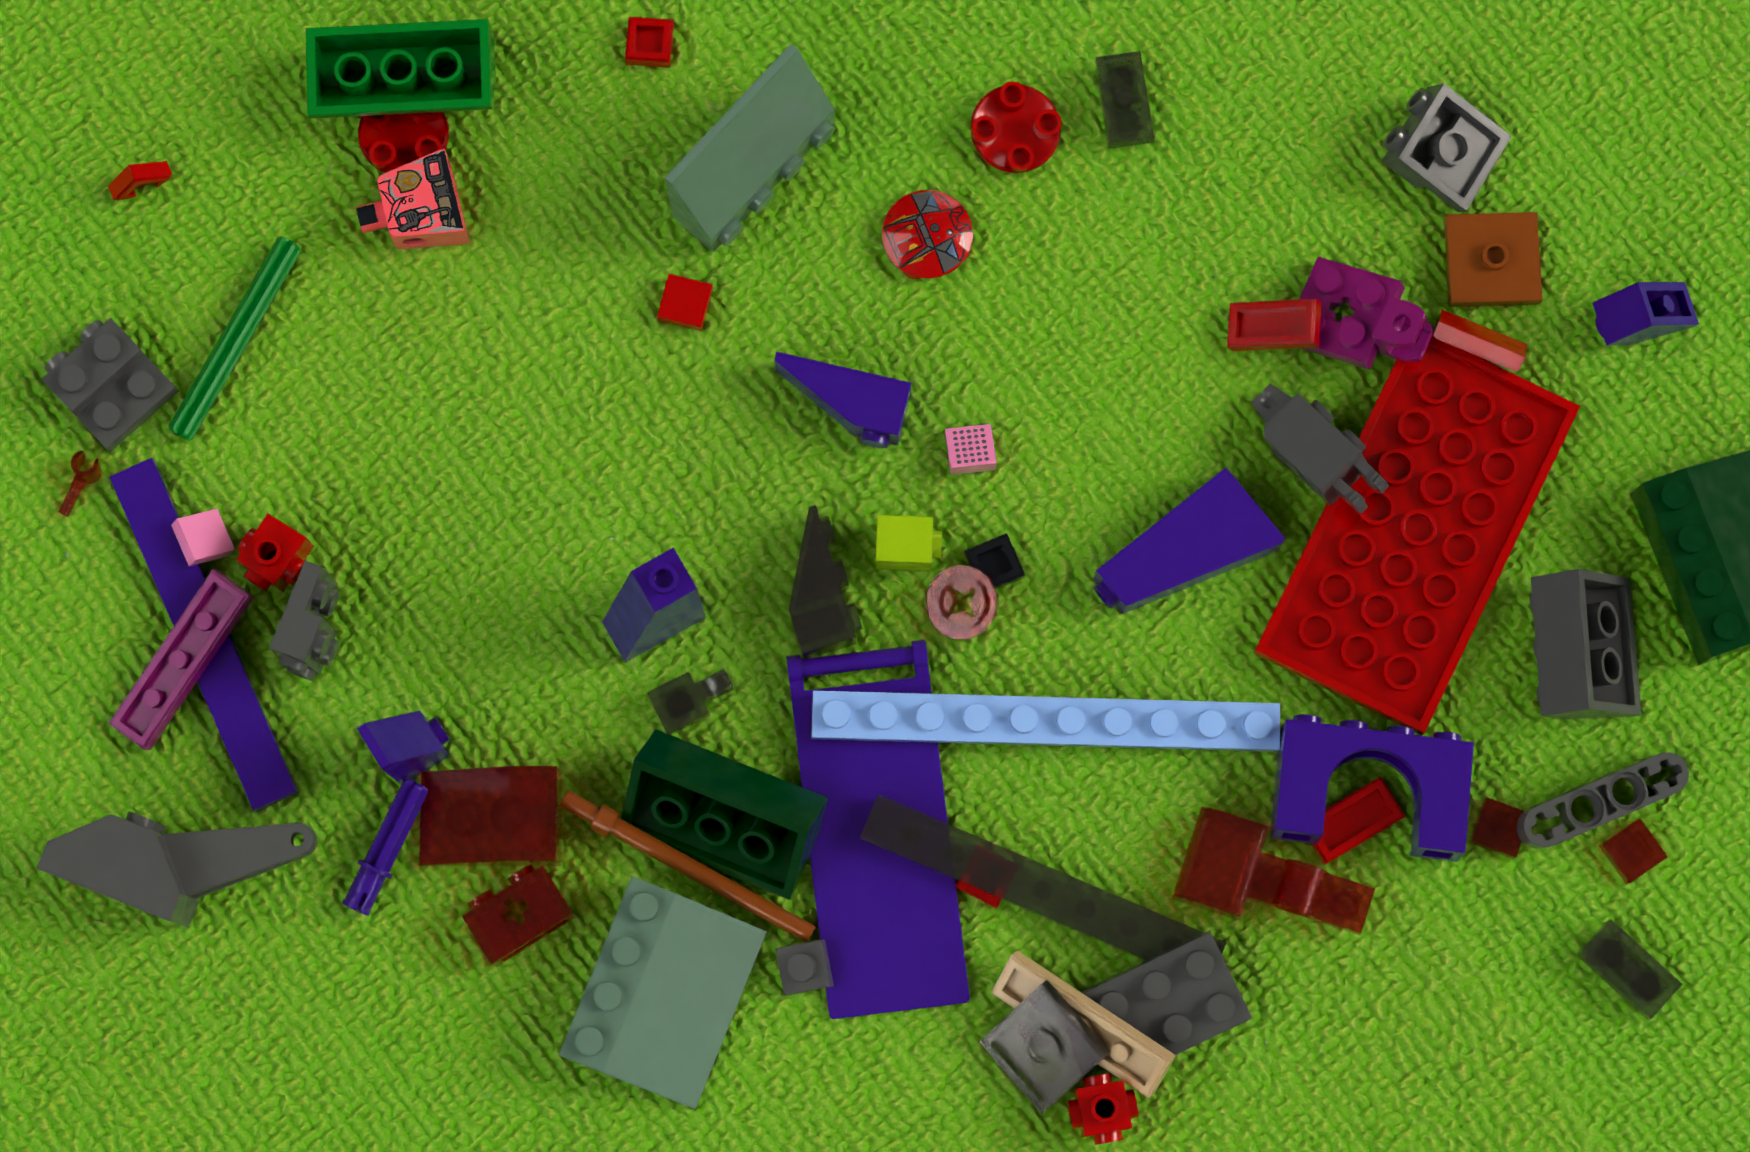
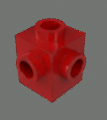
M267 513L257 530L251 528L241 540L238 546L240 555L236 560L247 569L243 575L245 579L266 592L271 585L284 592L289 584L295 585L304 561L314 545L305 536Z
M1111 1073L1083 1078L1084 1087L1074 1089L1075 1099L1067 1100L1072 1129L1080 1128L1082 1137L1093 1136L1095 1145L1123 1140L1121 1130L1132 1129L1131 1119L1139 1117L1134 1089L1125 1090L1124 1080L1112 1082ZM1101 1099H1107L1113 1105V1113L1108 1118H1102L1096 1113V1104Z

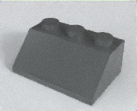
M1582 569L1531 577L1532 594L1530 596V606L1534 614L1535 627L1533 649L1538 667L1539 685L1537 688V699L1541 708V716L1562 719L1641 716L1630 578Z

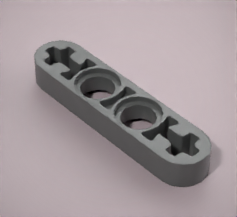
M1666 752L1653 755L1530 807L1522 812L1517 820L1516 829L1518 837L1530 848L1541 849L1554 846L1678 793L1688 782L1689 771L1687 764L1683 758L1675 753ZM1661 766L1663 768H1672L1674 775L1668 778V783L1667 781H1660L1648 786L1646 785L1643 778L1661 771ZM1620 778L1629 781L1634 788V798L1628 805L1620 804L1613 797V785ZM1578 796L1587 798L1593 806V815L1586 823L1576 820L1571 812V804ZM1535 815L1539 820H1546L1559 815L1562 824H1557L1544 831L1546 839L1542 834L1534 835L1531 831V826L1537 823Z

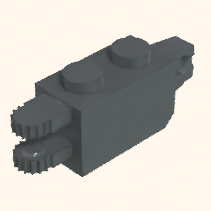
M1269 384L1251 402L1257 413L1266 423L1264 425V439L1271 445L1274 455L1329 506L1341 497L1356 512L1361 514L1368 505L1365 503V499L1350 487L1360 477L1373 490H1377L1381 494L1389 487L1381 475L1367 463L1362 454L1366 449L1363 442L1348 428L1342 433L1331 424L1334 417L1319 401L1314 400L1309 404L1298 393L1292 398L1277 387Z

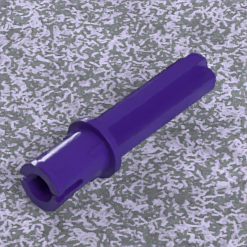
M405 779L402 782L365 859H359L358 861L361 867L345 899L342 901L343 905L369 916L385 879H391L393 876L389 871L428 794V789L425 786L410 779Z

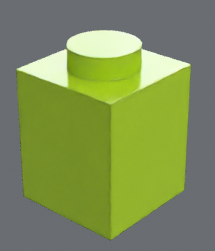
M877 515L876 569L931 571L932 558L941 559L942 531L933 530V517Z

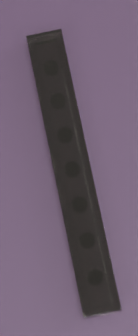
M881 795L877 796L859 838L862 841L1145 961L1204 933ZM1213 937L1222 954L1227 942Z

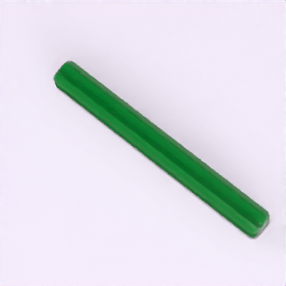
M280 236L270 249L170 422L169 430L176 436L188 441L194 438L300 254V248L292 240Z

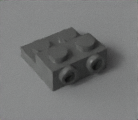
M1445 83L1430 86L1426 89L1420 88L1412 95L1406 105V110L1411 114L1404 126H1396L1387 135L1383 147L1388 152L1382 162L1415 188L1424 186L1455 211H1467L1512 136Z
M112 318L108 319L105 323L97 320L88 325L80 335L83 343L70 354L67 351H61L53 356L45 366L48 374L42 378V381L109 452L113 451L179 392Z
M306 560L269 649L280 657L278 664L286 667V671L313 681L315 674L320 675L324 665L329 667L332 664L339 647V640L335 639L337 632L323 619L324 615L330 617L334 612L339 599V591L335 590L338 583L322 566Z

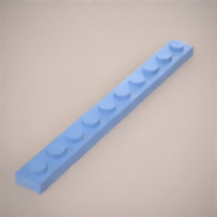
M813 691L811 739L1277 752L1280 750V703Z

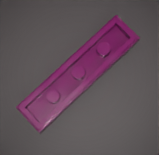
M212 569L109 724L143 750H151L254 596L220 571Z

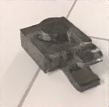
M723 669L696 684L691 674L687 672L647 692L666 733L673 735L710 716L711 714L705 702L719 698L735 690L727 672Z

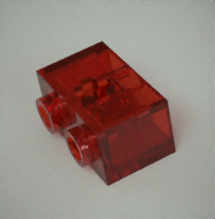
M532 864L520 869L508 878L511 884L509 887L496 895L492 890L482 893L468 903L471 910L462 915L487 959L495 967L500 966L577 917L548 869L543 865L536 870ZM512 902H517L521 906L527 904L529 906L524 910L523 916L525 920L520 924L513 919L506 920V917L512 913L509 907Z

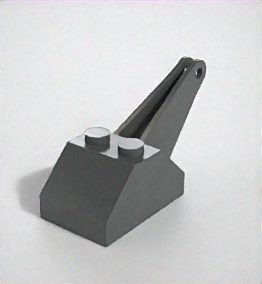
M129 811L126 819L111 814L48 841L37 869L189 928L200 902L198 898L309 856L317 846V836L312 828L299 822L163 834L165 826ZM302 834L304 836L303 843L295 846L294 838Z

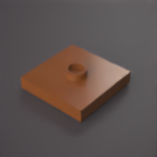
M1537 212L1445 215L1443 220L1449 307L1539 305L1543 301Z

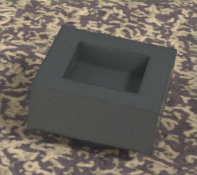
M816 940L776 949L784 996L834 986L825 940Z

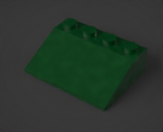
M1749 450L1690 466L1643 482L1630 494L1698 665L1750 648Z

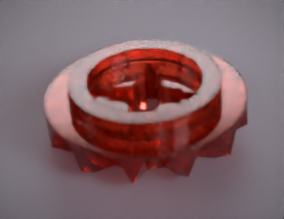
M966 565L952 566L940 572L931 582L926 596L927 614L933 626L943 635L959 640L972 639L988 631V626L998 616L996 607L999 595L991 582L992 578L978 570L977 567ZM955 591L961 594H969L976 591L969 602L973 614H969L967 611L952 613L955 610L954 607L958 604Z

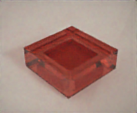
M1486 797L1469 843L1512 859L1516 858L1522 843L1516 829L1517 820L1524 811Z
M1640 818L1599 845L1626 885L1668 857Z

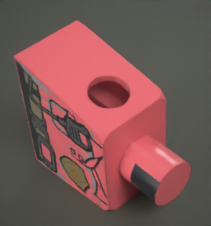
M445 149L435 151L380 175L377 178L381 201L356 207L362 232L367 233L388 227L391 239L398 249L470 243L451 162Z

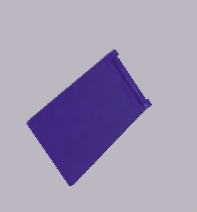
M925 640L911 641V646L806 659H801L800 655L786 656L802 788L828 798L820 831L810 853L819 935L820 940H825L834 984L833 987L826 988L830 1018L839 1019L967 1003L970 1000L938 743L811 739L813 691L932 694ZM914 664L915 677L804 690L803 677Z

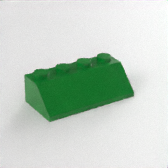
M477 19L306 28L308 117L310 119L492 109L496 83L495 42L489 20Z

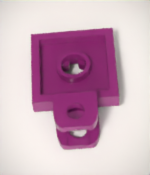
M1317 257L1299 298H1316L1322 302L1319 347L1301 349L1369 370L1378 349L1382 355L1401 361H1420L1425 354L1434 331L1430 323L1426 321V315L1422 308L1414 303L1400 299L1405 289L1402 281L1321 257ZM1342 304H1349L1351 310L1354 311L1352 317L1344 316L1341 322H1336L1334 310Z

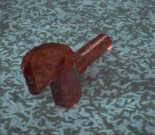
M83 451L75 453L71 459V468L75 476L58 510L59 513L69 517L86 484L97 482L102 474L98 458L94 461L93 467L90 470L80 471V467L84 464L86 457Z

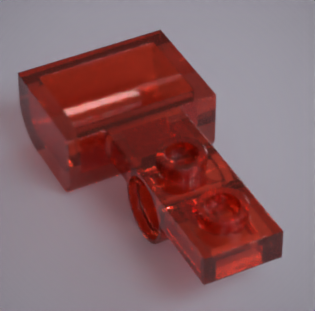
M1201 807L1172 899L1239 921L1246 899H1250L1357 935L1361 934L1375 888L1329 874L1327 871L1308 863L1292 859H1282L1264 853L1262 848L1268 833V826L1220 810Z

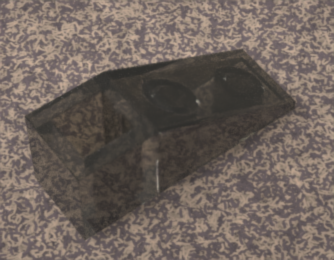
M816 505L809 507L789 605L790 619L803 659L813 658L856 645L855 632L862 630L855 603L846 605L841 588L849 586L843 562L841 559L833 561L828 544L836 542L829 517L827 515L820 518Z

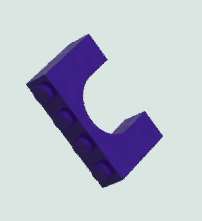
M1305 714L1295 715L1293 720L1286 719L1280 729V750L1278 751L1270 839L1309 844L1318 843L1323 836L1327 787L1331 774L1347 762L1358 759H1373L1384 762L1396 769L1404 777L1411 789L1414 800V815L1410 856L1457 862L1465 854L1474 742L1461 741V735L1451 732H1436L1433 734V737L1414 735V729L1402 726H1390L1386 728V731L1368 729L1367 723L1354 720L1341 721L1340 726L1321 723V718Z

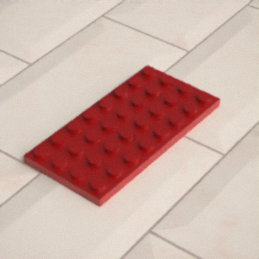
M1433 335L1420 361L1406 362L1396 359L1358 437L1366 446L1362 454L1367 463L1381 475L1389 487L1381 494L1377 490H1373L1362 477L1350 487L1356 490L1368 505L1361 514L1356 512L1341 497L1331 506L1326 503L1253 653L1400 726L1414 729L1415 733L1422 736L1436 711L1580 409V405L1467 351L1435 339Z

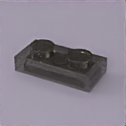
M1141 51L1096 57L1095 68L1108 149L1153 143L1154 133Z
M1611 919L1607 920L1576 954L1647 1020L1652 1019L1682 985L1678 979Z

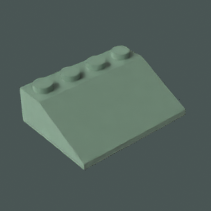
M790 44L665 177L673 218L712 252L721 244L724 246L731 244L743 229L741 222L752 211L756 214L762 211L774 196V192L771 190L783 178L786 181L792 179L805 162L802 157L813 146L816 148L823 146L835 130V127L832 126L835 123L834 108L795 46Z
M632 876L559 1055L696 1109L767 931Z

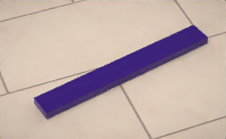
M150 458L109 476L172 624L175 626L206 580L200 564L189 566L171 526L180 517L155 460ZM229 634L197 682L253 811L258 812L299 793L233 639Z

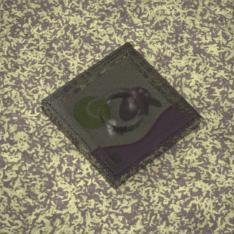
M1048 980L1040 984L979 1041L1041 1114L1048 1110L1111 1053Z

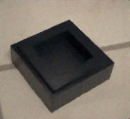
M1007 533L964 551L966 560L982 595L1025 578V573Z

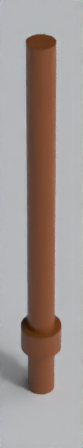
M568 790L559 805L563 809L591 823L590 829L606 838L609 834L804 942H808L816 927L619 818L620 812L605 804L599 807Z

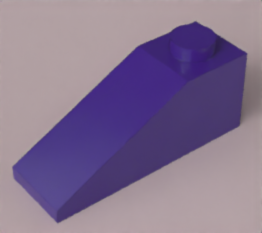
M776 351L774 359L776 372L849 432L861 437L863 444L876 448H887L888 443L899 445L911 396L910 382Z
M420 710L367 722L357 728L381 769L399 784H402L405 779H414L450 756L443 745L450 741L446 731L436 716L428 721Z

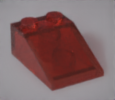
M504 766L421 772V785L428 789V794L420 808L419 866H561L562 807L559 805L562 801V772L557 766Z

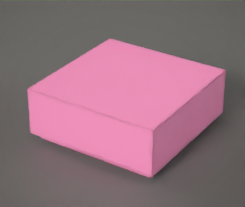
M218 509L178 518L171 525L189 566L227 557L235 550Z

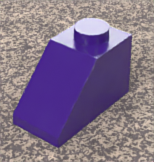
M1637 282L1592 303L1596 313V327L1599 334L1604 338L1606 346L1632 345L1699 325L1685 282Z

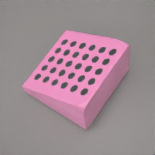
M991 424L945 429L950 475L996 470L997 463Z

